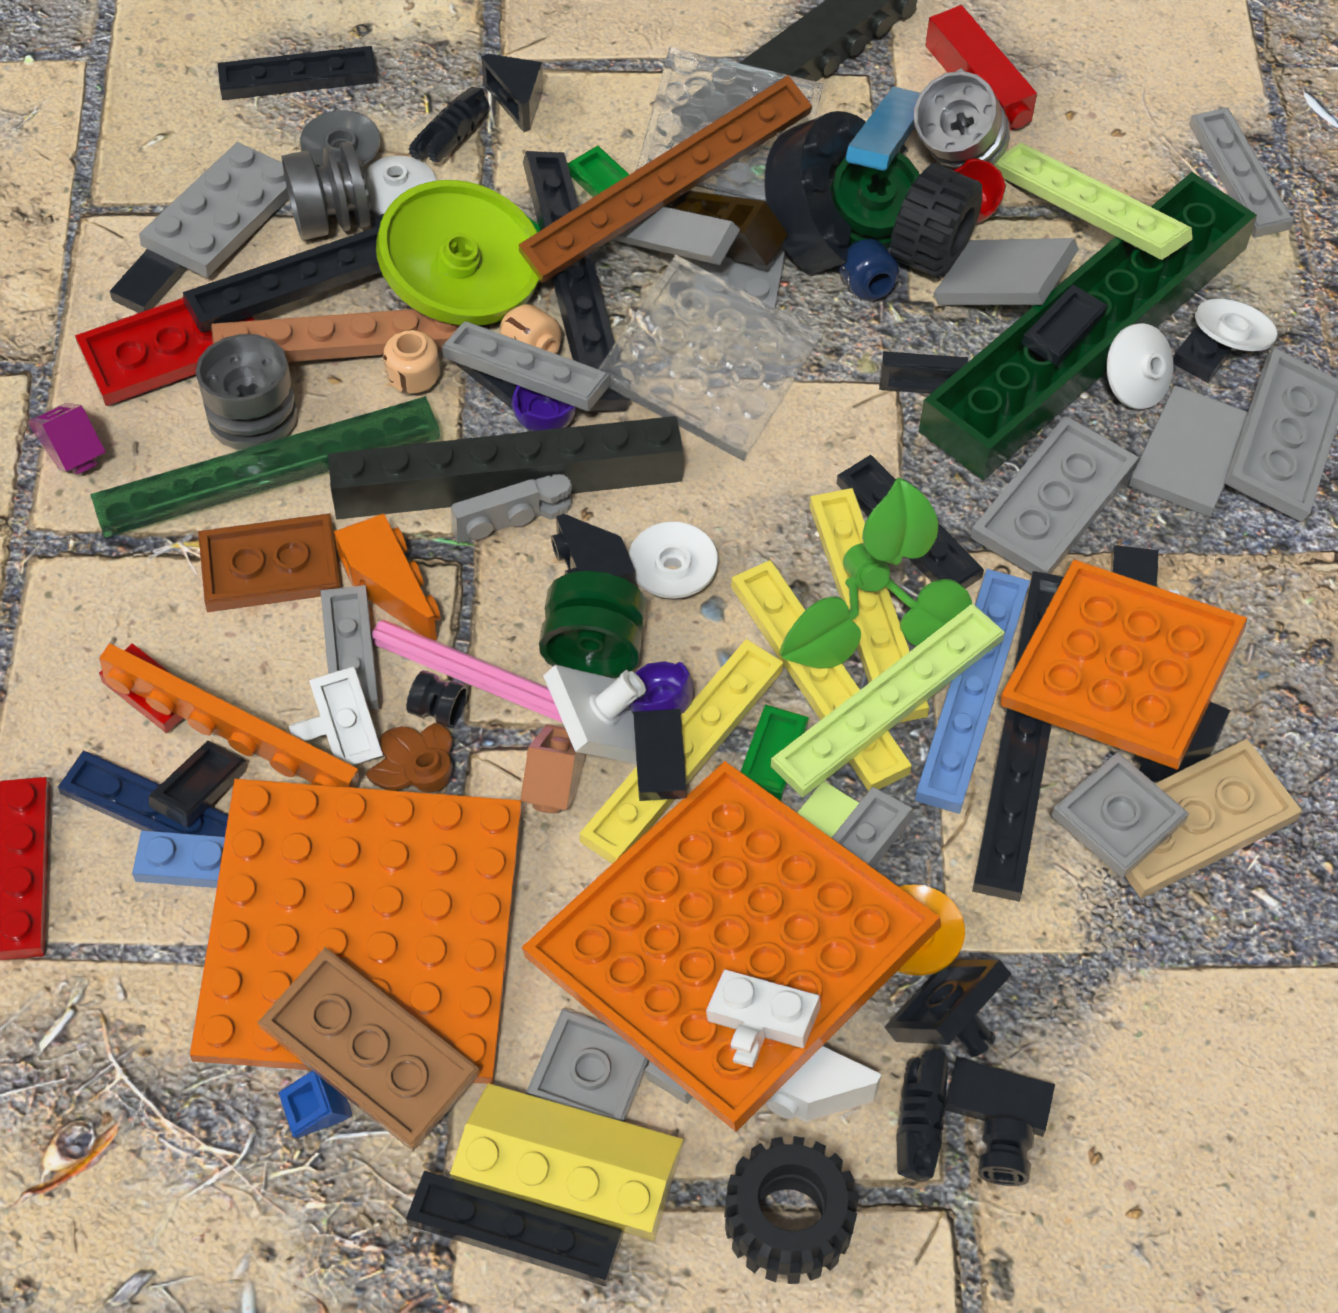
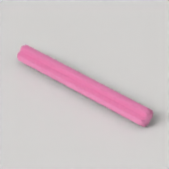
M380 620L372 632V642L378 647L563 723L548 687L386 620Z

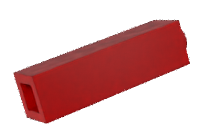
M963 5L929 17L925 46L946 72H956L962 68L965 72L976 74L986 81L992 88L1010 122V130L1021 128L1027 123L1032 122L1037 92Z

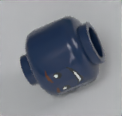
M863 239L853 243L848 248L847 262L839 265L843 281L858 298L866 301L877 300L886 296L897 283L900 272L897 261L881 242L873 239Z

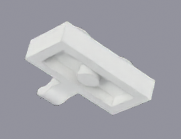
M355 666L310 679L309 682L320 716L290 724L291 735L307 741L326 734L333 756L350 765L383 756Z
M724 969L706 1009L708 1022L736 1029L731 1041V1048L737 1050L733 1057V1062L753 1068L765 1038L804 1049L820 1011L821 1002L819 995Z

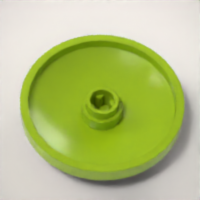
M460 180L426 182L400 194L389 205L383 215L376 240V253L380 270L391 289L405 303L430 318L454 325H461L466 321L477 326L501 321L510 310L529 301L539 281L535 272L519 252V244L537 233L535 227L517 205L490 188Z

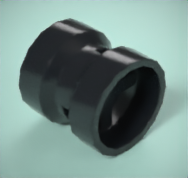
M422 670L416 676L409 691L406 704L407 712L420 718L427 715L434 717L436 723L453 728L464 710L468 687L453 680L449 683L442 682L436 674Z
M994 1118L985 1121L982 1141L986 1145V1152L979 1159L978 1175L980 1178L1002 1186H1022L1027 1184L1030 1179L1031 1164L1027 1159V1152L1032 1149L1035 1130L1033 1127L1025 1122L1010 1118Z

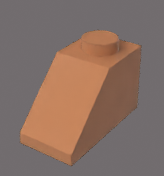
M546 724L528 747L520 800L521 802L533 804L532 807L540 812L558 813L561 809L567 810L576 796L586 754L575 752L564 727Z

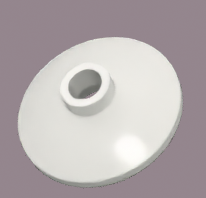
M389 156L374 161L364 169L371 198L369 211L375 215L384 214L389 205L403 192L419 184L436 181L433 171L422 161L408 156Z
M1229 299L1206 300L1198 306L1195 313L1198 326L1214 340L1232 347L1231 350H1266L1273 346L1277 338V329L1266 315L1238 301Z
M1144 323L1129 325L1117 334L1110 346L1107 357V376L1114 395L1121 403L1134 409L1152 407L1165 396L1171 384L1173 376L1172 351L1165 336L1152 325Z
M663 522L653 525L642 531L635 538L629 550V557L636 571V583L647 592L663 598H683L698 593L711 582L717 569L718 556L714 543L702 530L687 523ZM676 566L678 569H668L667 567Z

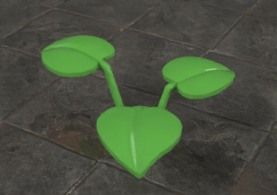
M897 478L888 494L867 518L862 533L863 543L854 545L846 552L843 566L850 575V578L845 581L849 588L850 609L845 601L837 596L826 597L812 604L793 624L781 645L779 654L785 660L820 669L838 666L849 659L855 652L861 639L860 628L852 621L859 615L858 588L867 592H876L887 587L902 602L912 608L902 618L900 630L904 637L916 647L972 604L967 590L954 580L941 579L929 583L920 591L916 601L889 577L890 569L887 563L898 565L901 563L903 556L912 559L920 558L930 550L937 538L938 520L936 513L928 499L915 486L902 478Z

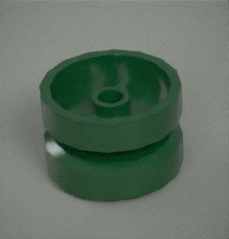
M898 152L884 171L849 163L845 157L836 169L830 191L833 202L841 217L851 226L849 247L860 240L873 239L881 242L887 250L891 248V237L897 215L909 189L920 175L908 157Z
M579 571L567 573L555 579L547 591L545 620L542 623L539 639L541 656L551 666H563L609 678H618L625 670H628V672L632 671L639 663L641 630L644 627L646 613L645 596L631 582L606 572Z

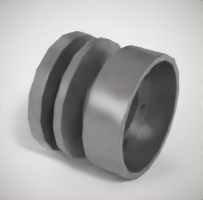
M965 71L945 73L932 80L919 94L914 107V125L921 140L938 164L955 170L962 166L967 159L977 158L991 162L994 165L1004 155L1010 140V122L992 88L981 77ZM968 126V133L964 135V128Z
M350 141L339 144L341 158L339 163L336 161L332 147L330 145L324 146V166L316 167L313 157L308 150L281 155L288 196L301 240L328 235L329 215H336L343 231L350 230L348 211H353L358 227L370 226L369 204L371 198L363 164L358 159Z
M238 334L222 338L210 345L199 357L195 372L211 434L221 444L236 450H257L272 446L288 435L295 426L298 411L291 386L288 362L284 350L276 342L257 334Z

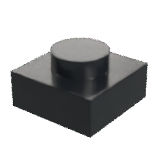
M1196 327L1175 352L1173 364L1209 383L1229 358L1232 347L1214 340L1203 330Z

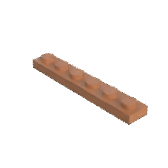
M415 309L211 324L213 344L222 338L238 334H257L276 342L284 350L287 362L383 355V349L392 336L410 330L426 333L434 340L438 350H442L445 342L460 327V325L435 320Z

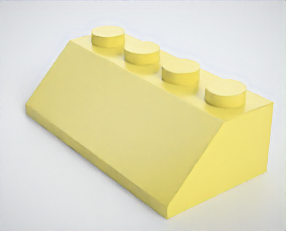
M488 1083L466 1122L450 1175L454 1180L655 1241L684 1140Z

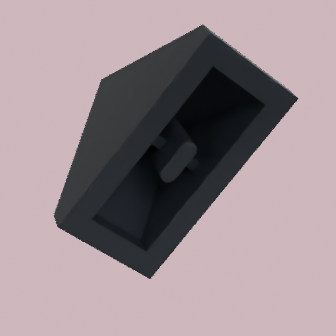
M495 54L481 56L483 85L523 132L531 130L543 93L542 62Z

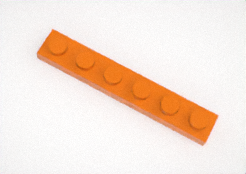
M110 643L99 657L105 681L113 689L124 694H129L132 691L145 698L146 702L156 711L166 715L173 712L187 719V723L199 733L208 736L214 733L228 740L229 745L237 752L246 756L256 754L270 761L271 767L280 774L287 777L297 775L313 785L358 788V768Z

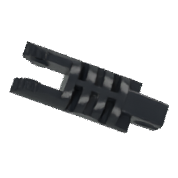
M470 87L454 98L414 138L408 149L411 157L418 160H424V158L429 157L432 162L443 160L477 126L490 108L483 89Z
M941 1048L929 1049L921 1055L922 1058H912L906 1063V1073L904 1074V1083L901 1090L902 1100L899 1107L901 1113L898 1116L899 1127L896 1134L897 1173L919 1182H925L933 1178L943 1136L941 1131L944 1127V1104L947 1098L948 1061L945 1051H942Z

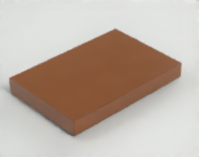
M331 513L198 531L204 602L207 612L321 597L320 590L341 588Z

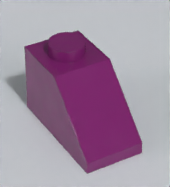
M66 402L27 421L59 470L67 472L72 469L74 475L82 473L96 466L98 462L95 457L106 452L82 405Z

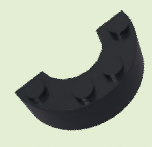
M845 111L829 112L784 131L773 143L765 166L764 187L766 203L788 234L782 245L792 260L809 275L847 262L851 226L841 217L833 202L829 185V172L831 167L841 164L847 155L849 144L866 121L855 114Z

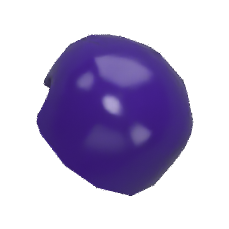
M516 385L511 402L516 419L525 429L530 431L565 428L570 424L577 409L575 406Z
M666 661L648 663L634 672L644 683L646 691L629 705L632 712L680 709L681 715L692 704L694 682L684 663L678 662L674 664Z

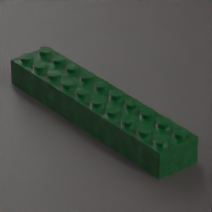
M1191 172L1151 206L1192 227L1191 241L1161 260L1118 237H1114L1054 288L1043 305H1034L923 400L918 432L984 481L1107 372L1109 349L1114 338L1121 330L1129 325L1141 323L1157 328L1247 248L1257 214ZM1073 284L1107 304L1108 307L1106 315L1056 366L1022 345L1024 334Z

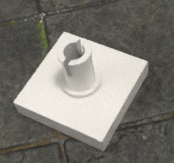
M554 665L543 675L575 752L637 764L634 717L629 705L646 691L645 685L638 675L632 671L628 672V670H625L618 679H613Z

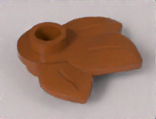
M437 723L428 726L421 733L404 726L386 730L380 738V746L385 759L366 772L367 779L378 787L392 791L410 785L415 786L422 792L428 793L442 789L449 782L452 771V763L448 753L453 745V741L449 731Z

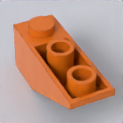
M383 513L334 531L338 557L352 587L366 585L369 601L416 633L436 641L435 622L441 620L440 612L433 596L425 597L420 588L424 586V581L415 561L408 563L404 555L407 552V546L399 527L392 529Z

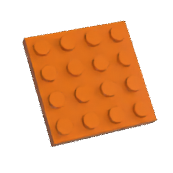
M1074 559L1001 694V706L1178 770L1246 629L1247 617Z

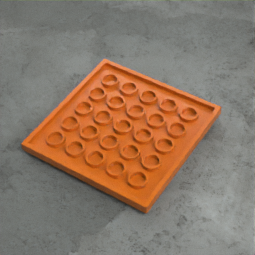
M724 761L686 796L687 798L682 799L521 948L527 960L726 1125L737 1132L941 928L940 916ZM724 969L819 995L821 1008L804 1049L765 1038L753 1068L734 1063L733 1057L737 1050L731 1048V1041L736 1029L708 1022L706 1009Z
M234 779L190 1050L192 1062L311 1070L261 1030L257 1022L326 947L477 1066L480 1074L472 1083L493 1084L521 817V800Z

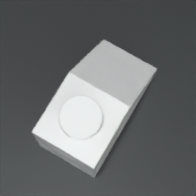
M822 1046L766 1102V1105L772 1112L783 1118L792 1119L795 1116L807 1122L873 1102L878 1092L881 1074Z

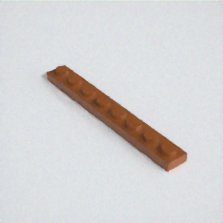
M787 75L519 244V252L540 281L544 283L809 115L812 109L811 103L790 76Z

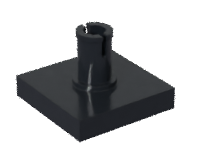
M954 960L945 969L933 973L884 1028L895 1042L949 1045L957 1037L966 1048L969 1056H979L989 1049L983 1040L993 1044L996 1037L978 1017L977 1013L1012 974L1001 960Z

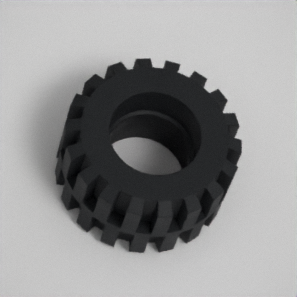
M937 163L930 164L912 184L897 215L891 237V255L894 259L937 279L943 277L958 259L972 235L982 204V184L977 180Z
M793 1136L792 1144H784L782 1137L772 1138L770 1148L767 1150L759 1143L751 1148L750 1159L742 1156L738 1161L735 1175H730L727 1185L724 1217H726L725 1231L727 1239H733L732 1250L737 1258L743 1255L747 1257L746 1267L753 1273H756L760 1267L766 1269L765 1279L776 1282L778 1274L787 1275L788 1284H799L801 1274L807 1273L809 1280L812 1281L821 1277L823 1267H826L829 1271L838 1264L840 1254L845 1255L850 1245L857 1218L858 1191H853L855 1180L851 1171H841L843 1160L836 1153L830 1158L825 1156V1145L816 1141L813 1148L804 1146L805 1137ZM796 1190L806 1194L816 1203L820 1210L821 1218L814 1225L803 1230H784L769 1222L759 1205L768 1195L776 1191Z

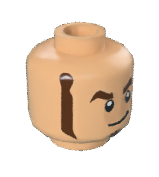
M523 304L510 310L500 324V334L554 354H557L560 348L562 329L559 322L532 304Z
M410 330L397 333L387 341L383 349V361L386 378L392 387L400 392L411 394L428 390L436 383L440 375L438 347L430 336L423 332Z

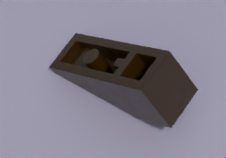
M687 191L664 206L732 221L740 231L725 256L738 262L767 266L788 235L768 204L761 200Z

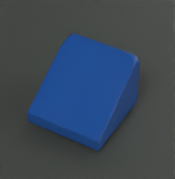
M310 1071L278 1092L294 1138H300L341 1123L352 1116L347 1098L313 1071Z

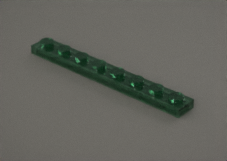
M426 396L95 492L90 494L103 536L106 538L329 472L328 453L427 443L440 439V430Z

